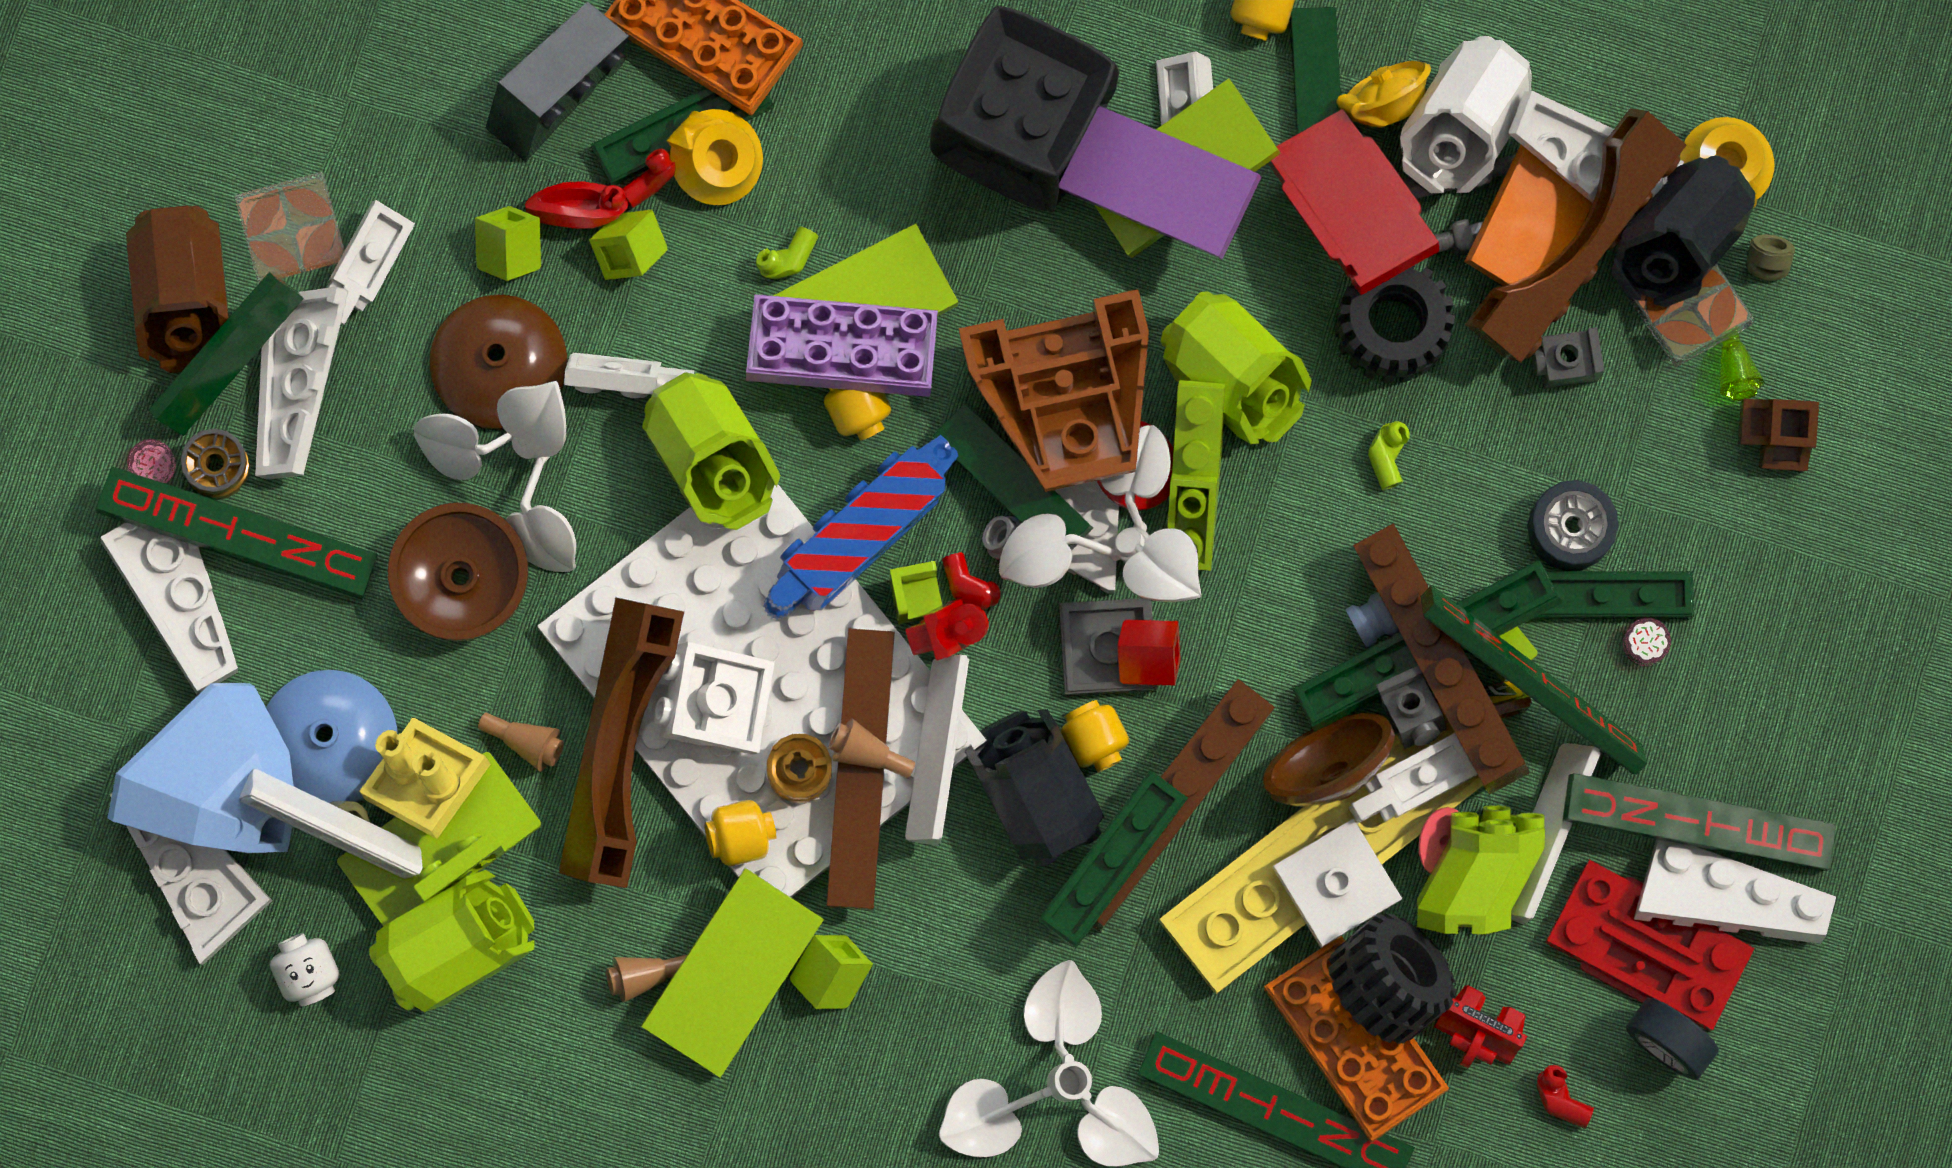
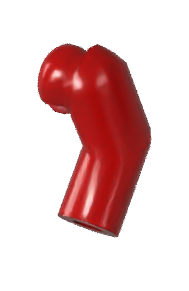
M657 149L651 152L646 158V165L650 169L622 188L626 193L628 205L632 209L657 193L675 175V161H671L666 150Z
M963 552L954 553L942 558L950 591L956 600L962 598L963 604H974L982 610L995 606L1001 598L999 586L992 581L986 582L971 576Z
M1558 1065L1547 1066L1544 1071L1539 1073L1536 1086L1545 1111L1552 1116L1586 1129L1592 1117L1594 1107L1570 1097L1565 1082L1568 1076L1562 1067Z

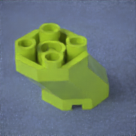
M1208 291L1200 292L1180 315L1163 330L1160 340L1161 345L1165 347L1163 359L1174 380L1178 382L1179 380L1225 384L1223 423L1239 438L1249 444H1259L1258 439H1264L1267 442H1277L1302 416L1305 404L1299 401L1301 391L1303 389L1309 393L1312 382L1302 359L1281 345L1236 300L1225 294L1214 295Z
M684 372L653 390L652 396L647 401L644 409L645 418L642 428L657 456L663 462L699 521L709 524L713 522L721 524L725 528L738 530L768 513L773 501L771 494L774 485L777 487L781 475L766 446L757 436L726 385L722 381L708 378L703 374Z
M1501 805L1484 806L1483 814L1473 812L1451 813L1450 839L1417 898V927L1444 934H1458V927H1472V934H1489L1511 929V910L1545 848V816L1539 813L1511 815V808Z
M487 870L480 871L464 877L452 887L399 916L376 932V943L369 948V956L372 962L380 968L392 988L396 1002L406 1010H412L414 1007H417L424 1013L442 1007L458 995L534 950V940L528 942V934L534 931V919L515 888L507 883L498 887L490 882L495 875Z

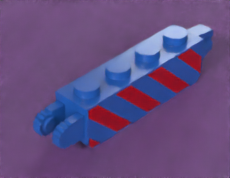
M940 435L918 450L911 446L901 456L895 451L887 457L876 470L880 475L871 484L868 485L864 480L861 481L845 497L844 500L848 504L836 514L832 509L829 510L813 526L812 529L816 533L804 543L799 538L780 556L783 564L777 575L779 580L772 586L767 598L764 600L763 607H765L764 612H767V616H770L771 619L775 618L778 620L780 618L782 620L783 617H787L788 613H792L801 603L808 610H823L937 506L939 497L945 492L944 475L957 460V450L951 447L948 441Z

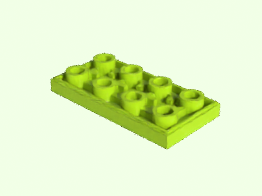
M1230 78L1156 129L1254 172L1281 154ZM1095 205L1130 258H1133L1164 236L1159 232Z
M917 224L773 295L938 310L937 316L957 307L959 303Z
M744 868L641 1024V1027L721 1078L824 919L758 875Z

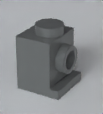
M1597 327L1588 328L1587 331L1542 336L1543 340L1540 347L1531 356L1534 374L1536 377L1542 376L1544 389L1598 382L1605 372ZM1572 350L1575 355V361H1564L1560 356V351Z
M1419 666L1376 685L1381 705L1404 749L1413 745H1426L1434 741L1441 732L1447 730L1443 713L1423 678Z

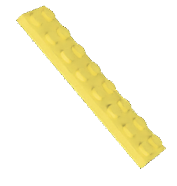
M1439 702L1437 704L1443 713L1447 730L1441 732L1434 741L1426 745H1413L1407 749H1404L1396 734L1387 760L1375 775L1455 733ZM1477 775L1398 818L1393 817L1385 822L1379 812L1357 825L1383 865L1420 836L1426 820L1432 813L1444 807H1457L1484 785ZM1365 785L1347 799L1323 805L1304 806L1158 920L1215 994H1218L1306 925L1272 867L1354 819L1348 807L1369 795Z

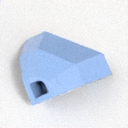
M210 683L116 773L108 819L196 846L245 853L288 852L293 826L244 804L239 799L248 776L253 769H258L294 786L289 750L255 686L250 683Z

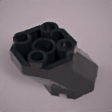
M1714 155L1706 159L1700 157L1680 165L1663 179L1662 188L1622 232L1612 259L1611 273L1628 298L1641 301V296L1643 295L1654 298L1653 304L1668 307L1699 294L1704 277L1743 234L1755 204V192L1740 169L1730 165L1727 159Z
M1048 709L1037 710L1040 718H1030L1027 711H1016L983 728L980 732L987 741L976 750L970 744L965 750V754L1020 859H1032L1035 866H1046L1053 863L1060 854L1075 846L1087 845L1097 840L1101 834L1099 823L1104 818V815Z

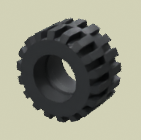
M1414 265L1363 295H1360L1352 282L1349 287L1347 286L1335 317L1337 318L1335 336L1341 339L1338 347L1342 355L1346 353L1350 355L1349 364L1355 370L1359 366L1366 369L1364 376L1373 380L1375 374L1383 376L1382 382L1393 383L1395 377H1401L1402 382L1410 381L1414 374L1418 373L1421 376L1426 373L1431 365L1436 363L1442 355L1452 335L1451 330L1454 326L1455 315H1451V310L1454 304L1451 296L1445 297L1444 295L1446 286L1440 279L1435 283L1431 280L1433 271L1427 267L1421 273L1414 269ZM1388 300L1398 301L1407 305L1414 311L1419 320L1420 332L1418 336L1410 341L1400 343L1383 339L1374 331L1370 324L1368 316L1370 308L1379 302Z
M1387 913L1385 916L1382 914L1374 916L1339 945L1329 959L1331 963L1329 975L1334 981L1331 984L1335 993L1338 994L1344 1009L1348 1010L1357 1024H1361L1368 1033L1373 1036L1378 1035L1383 1041L1389 1043L1394 1041L1397 1044H1401L1407 1040L1410 1041L1451 1008L1453 1004L1452 999L1456 995V989L1453 986L1455 982L1453 973L1449 970V964L1445 956L1439 951V947L1419 927L1413 926L1409 920L1403 917L1397 918L1394 914Z

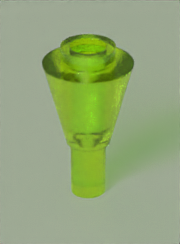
M1736 325L1720 334L1723 345L1721 348L1720 394L1729 396L1733 401H1741L1743 398L1750 399L1756 396L1757 390L1764 385L1765 381L1745 345L1740 341Z

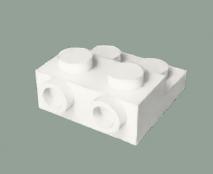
M691 642L677 645L675 658L662 675L664 679L669 680L666 698L661 697L658 700L654 713L655 724L661 725L659 737L699 746L712 745L752 755L759 753L775 662Z

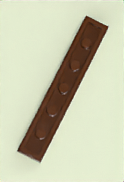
M848 628L841 724L846 725L853 718L886 745L895 632ZM838 762L827 895L828 908L874 911L884 768L882 767L878 769Z

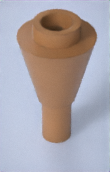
M487 712L482 715L478 724L479 730L502 739L508 747L540 772L548 765L554 766L562 754L564 742L560 740V730L557 728L518 722L509 723Z
M853 718L846 725L841 723L837 725L828 745V749L834 751L833 761L878 769L882 767L907 779L911 776L915 767V761L890 751L887 745Z
M687 955L666 960L661 958L613 957V967L606 968V977L611 995H619L622 1002L625 1003L665 982L667 978L673 977Z

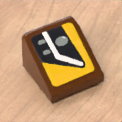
M1509 681L1484 687L1501 719L1525 713L1532 704L1531 698Z

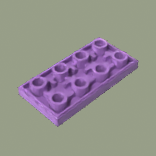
M1099 106L1059 183V188L1066 193L1222 260L1261 176L1254 171Z
M755 294L746 381L930 397L938 310Z

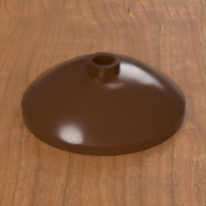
M488 295L461 305L444 320L434 337L429 363L435 390L444 405L454 415L467 420L479 428L505 430L500 423L497 412V403L501 396L508 390L516 387L537 386L553 381L558 382L561 392L564 386L565 369L568 359L562 334L553 319L545 311L532 302L516 296ZM494 348H500L505 351V355L500 361H492L488 358L489 352Z
M448 503L424 511L410 521L401 531L390 553L388 581L392 597L398 609L414 627L438 639L468 641L494 632L513 616L526 592L528 561L519 536L501 516L475 504ZM458 571H465L469 574V580L464 585H456L452 582L453 575Z
M1373 713L1348 715L1316 732L1311 729L1292 741L1275 756L1265 771L1263 777L1264 787L1273 800L1291 806L1323 805L1347 799L1366 785L1385 763L1395 740L1394 731L1385 717Z

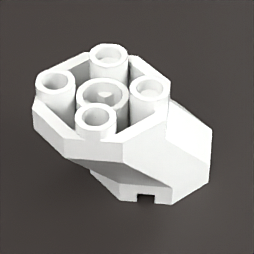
M1479 36L1473 41H1463L1440 64L1438 74L1402 128L1400 141L1401 148L1403 147V171L1430 193H1444V189L1457 188V193H1469L1494 169L1496 158L1510 138L1508 132L1524 91H1532L1530 62L1503 40H1494L1489 36Z

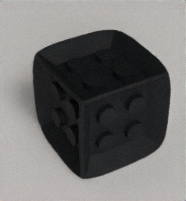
M995 6L979 27L947 88L938 117L933 122L931 128L930 150L943 163L967 178L1023 205L1042 211L1053 212L1066 193L1059 188V183L1072 156L1086 133L1098 107L1101 106L1107 109L1108 102L1115 94L1119 77L1118 65L1090 44L1040 19L1012 8Z

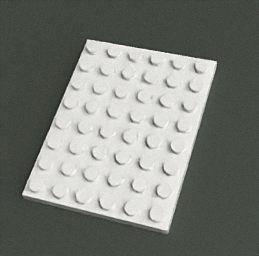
M774 485L771 494L773 501L769 512L738 530L725 528L723 525L711 522L712 524L701 522L689 507L537 627L593 698H595L615 597L684 611L678 645L691 642L775 662L759 753L752 755L712 745L699 746L659 737L661 725L655 724L654 713L658 700L661 697L666 698L669 680L664 679L663 676L652 693L644 713L635 750L705 838L704 823L711 821L712 811L716 807L752 800L759 805L762 813L771 812L777 838L769 841L767 856L761 860L729 867L737 877H739L744 868H747L792 898L830 868L838 762L833 761L834 751L828 749V745L835 728L841 723L848 628L895 632L886 745L890 751L915 761V767L908 779L884 769L880 827L911 802L931 671L918 655L912 654L910 645L857 580L853 581L823 610H808L801 603L792 613H788L787 617H783L782 620L780 618L778 620L775 618L771 619L770 616H767V612H764L765 607H763L764 600L767 598L769 590L779 580L777 575L783 564L780 556L797 539L800 538L805 543L816 533L812 529L813 526L779 485L777 487ZM961 710L953 769L967 759L965 750L970 744L976 750L987 741L963 710ZM791 734H808L819 739L827 747L832 759V778L827 789L817 799L807 803H792L782 799L772 790L767 778V759L772 747L781 738ZM801 760L795 761L790 767V771L797 774L798 778L805 777L804 773L808 770V765Z

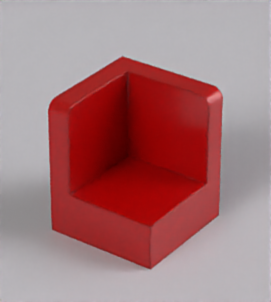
M1124 620L1117 645L1120 682L1123 684L1175 686L1181 661L1179 621Z

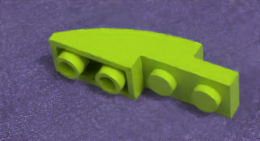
M1179 380L1167 529H1178L1186 533L1196 546L1198 570L1211 571L1222 455L1225 384Z

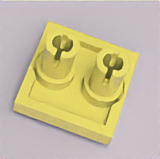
M412 718L401 734L399 733L398 735L394 730H387L378 736L375 748L383 759L359 792L366 801L438 839L491 764L485 755Z

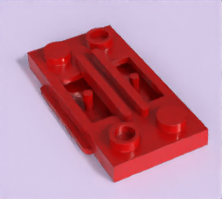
M1343 109L1276 146L1281 154L1267 164L1282 183L1283 193L1329 258L1338 262L1360 295L1367 293L1440 251L1439 241L1419 215L1421 213V205L1375 141L1371 137L1363 138Z
M1589 859L1582 869L1545 943L1579 961L1580 969L1583 972L1641 1003L1646 998H1655L1676 1009L1696 1025L1709 1032L1712 1031L1755 948L1724 931H1719L1715 925L1694 923L1692 927L1673 925V920L1652 917L1651 921L1635 920L1634 916L1644 883L1633 877L1623 878Z

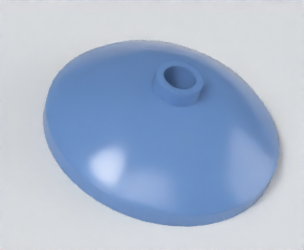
M321 670L310 672L284 685L266 706L289 750L294 787L327 803L332 801L359 802L364 799L359 791L383 759L375 748L378 736L387 730H394L398 734L397 723L392 709L384 696L372 684L361 677L344 671ZM322 727L333 729V736L327 742H320L316 738L317 731Z

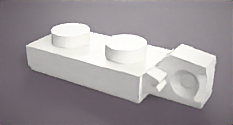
M377 200L371 202L329 278L330 283L327 288L339 287L348 290L341 320L342 325L346 323L353 308L361 312L368 303L373 302L415 224Z
M573 352L569 356L565 369L564 385L575 386L576 390L584 393H598L605 389L621 391L622 395L630 398H644L648 394L652 395L653 390L684 372L694 374V370L661 367V362Z
M1454 733L1375 775L1373 780L1365 785L1369 795L1352 803V806L1348 808L1357 824L1379 812L1386 822L1393 817L1398 818L1478 774L1457 735Z

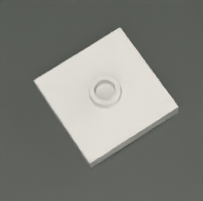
M1354 819L1272 867L1321 948L1402 900V897Z

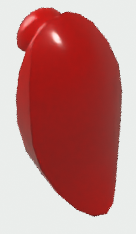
M583 181L563 182L546 187L532 195L525 203L526 213L539 217L540 223L576 229L595 228L606 225L618 219L628 207L626 193L621 187L617 185L605 186Z

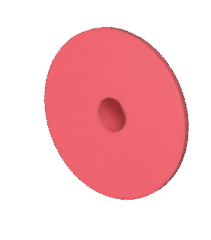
M1444 807L1436 810L1429 816L1422 828L1419 838V856L1423 867L1430 874L1450 839L1451 813L1459 812L1454 808Z

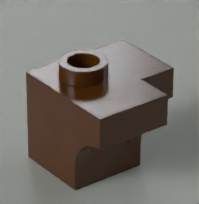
M1741 399L1738 444L1760 446L1759 469L1808 471L1811 451L1817 445L1819 402L1786 399Z

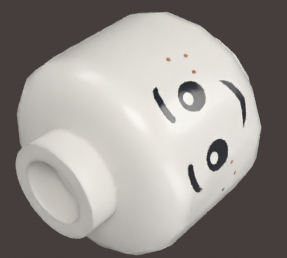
M300 933L278 944L281 952L270 961V969L282 996L287 1001H298L300 1006L303 1007L320 1001L335 992L333 985L339 979L340 973L324 940L320 938L307 940L304 933Z

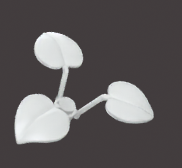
M557 381L537 386L516 387L505 392L497 403V412L500 423L507 433L485 445L478 444L479 436L474 425L456 415H429L421 418L414 425L415 439L426 458L439 472L453 479L466 480L474 477L482 467L479 454H488L509 441H512L513 449L519 456L526 459L535 458L536 462L520 502L522 512L511 513L506 518V521L519 536L528 562L542 569L555 572H570L576 568V539L567 519L553 508L543 505L531 508L530 504L544 463L550 456L557 454L562 449L566 440L565 409Z
M1154 425L1141 427L1136 472L1101 480L1103 487L1112 495L1126 494L1125 503L1134 522L1133 527L1126 528L1118 534L1114 548L1075 534L1065 536V523L1059 516L1040 514L1025 520L1008 538L1000 557L999 573L1001 578L1016 582L1025 587L1039 588L1049 586L1061 579L1067 572L1072 561V551L1068 545L1077 544L1107 555L1113 561L1121 559L1125 563L1123 568L1124 581L1127 587L1139 597L1160 602H1179L1200 598L1198 554L1192 539L1178 529H1162L1149 535L1146 532L1147 525L1142 521L1135 504V495L1142 498L1154 497L1161 491L1168 479L1171 464L1170 452L1162 432Z
M1072 960L1062 962L1047 971L1032 987L1023 1009L1024 1023L1029 1035L1034 1040L1040 1042L1055 1040V1049L1062 1059V1064L1050 1071L1047 1077V1087L1008 1104L1007 1093L1000 1084L987 1079H974L966 1082L951 1096L939 1130L941 1142L960 1154L973 1157L999 1155L1014 1146L1021 1136V1124L1013 1111L1052 1095V1097L1061 1102L1081 1099L1084 1109L1089 1113L1079 1121L1077 1137L1082 1151L1097 1164L1118 1167L1138 1162L1153 1161L1159 1155L1157 1132L1152 1118L1142 1101L1127 1089L1109 1086L1098 1093L1094 1104H1092L1090 1101L1091 1093L1089 1092L1092 1085L1091 1073L1085 1065L1074 1061L1073 1055L1069 1054L1064 1047V1042L1070 1045H1079L1091 1039L1098 1031L1102 1018L1101 1004L1095 990Z

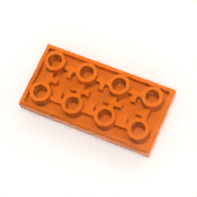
M615 0L604 14L629 36L628 40L751 116L803 47L801 38L739 0Z
M1520 145L1464 262L1502 286L1515 283L1539 271L1565 249L1581 228L1593 203L1523 145Z
M1340 936L1264 986V991L1372 1143L1449 1090V1087L1414 1038L1401 1044H1397L1394 1041L1391 1043L1383 1041L1378 1035L1373 1036L1368 1033L1361 1024L1358 1025L1348 1010L1344 1009L1338 994L1335 993L1331 984L1334 981L1329 975V967L1331 966L1329 959L1331 954L1345 941Z

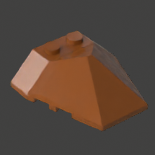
M1138 289L1093 299V312L1009 331H1006L1004 319L959 328L969 375L1045 492L1136 472L1149 330Z

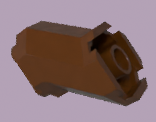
M188 205L142 211L135 217V225L126 232L134 324L139 356L149 361V356L160 361V368L169 373L182 372L229 318L219 223L210 219L205 209L199 206Z

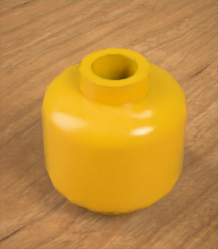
M1234 0L1230 15L1235 22L1243 25L1241 34L1266 41L1269 33L1280 34L1286 30L1295 0Z
M829 388L830 392L824 398V405L840 435L851 436L857 434L860 441L885 429L881 421L888 417L891 412V404L885 393Z
M1094 700L1064 716L1067 723L1061 728V734L1079 767L1087 768L1094 765L1099 773L1122 761L1119 752L1129 744V736L1112 706H1100L1098 701Z
M752 800L716 807L712 811L711 821L704 823L706 840L712 858L719 857L727 866L740 865L765 858L769 850V841L777 838L771 812L762 813L759 805Z

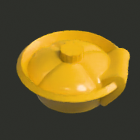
M1407 61L1389 67H1380L1377 71L1374 70L1370 76L1356 84L1347 94L1338 96L1336 103L1352 121L1379 128L1393 124L1413 113L1426 92L1425 85L1431 67L1429 64L1421 61Z
M720 109L701 112L692 111L687 119L666 140L671 145L670 159L672 162L675 161L676 165L674 175L676 181L689 196L702 203L726 205L736 202L752 190L761 174L763 152L760 140L751 125L742 117L732 112Z
M1714 118L1698 125L1685 139L1684 143L1687 146L1680 153V160L1684 161L1683 164L1700 157L1706 159L1714 155L1727 159L1730 165L1740 169L1754 190V209L1757 199L1768 189L1774 173V156L1767 139L1756 127L1736 118Z

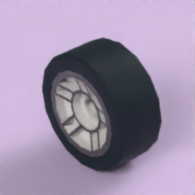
M1572 480L1560 482L1543 493L1531 509L1527 527L1529 542L1539 558L1551 567L1564 571L1585 570L1603 558L1615 542L1619 524L1617 510L1605 492L1594 484ZM1573 517L1579 519L1577 525L1580 532L1570 533L1565 527V522L1571 521Z
M1646 998L1626 1026V1031L1640 1047L1671 1070L1691 1080H1698L1719 1051L1715 1041L1692 1020L1655 998Z

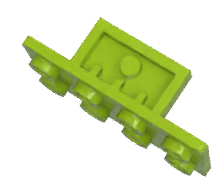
M484 752L483 755L486 756L491 765L438 839L397 817H394L381 827L420 847L422 870L419 875L404 879L348 852L337 859L340 868L383 927L452 887L464 877L480 872L541 827L538 817L489 752Z

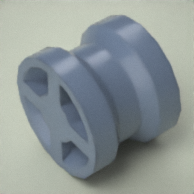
M1378 592L1370 595L1367 603L1361 606L1352 605L1345 609L1367 649L1376 644L1377 638L1385 634L1392 636L1400 632Z

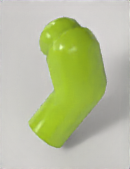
M798 227L787 249L770 251L766 248L760 251L756 257V266L761 275L768 279L776 280L801 272L819 236L807 228Z
M1400 421L1383 425L1378 430L1368 449V457L1382 491L1392 489L1403 483L1395 459L1404 444L1408 442L1410 432L1408 427Z

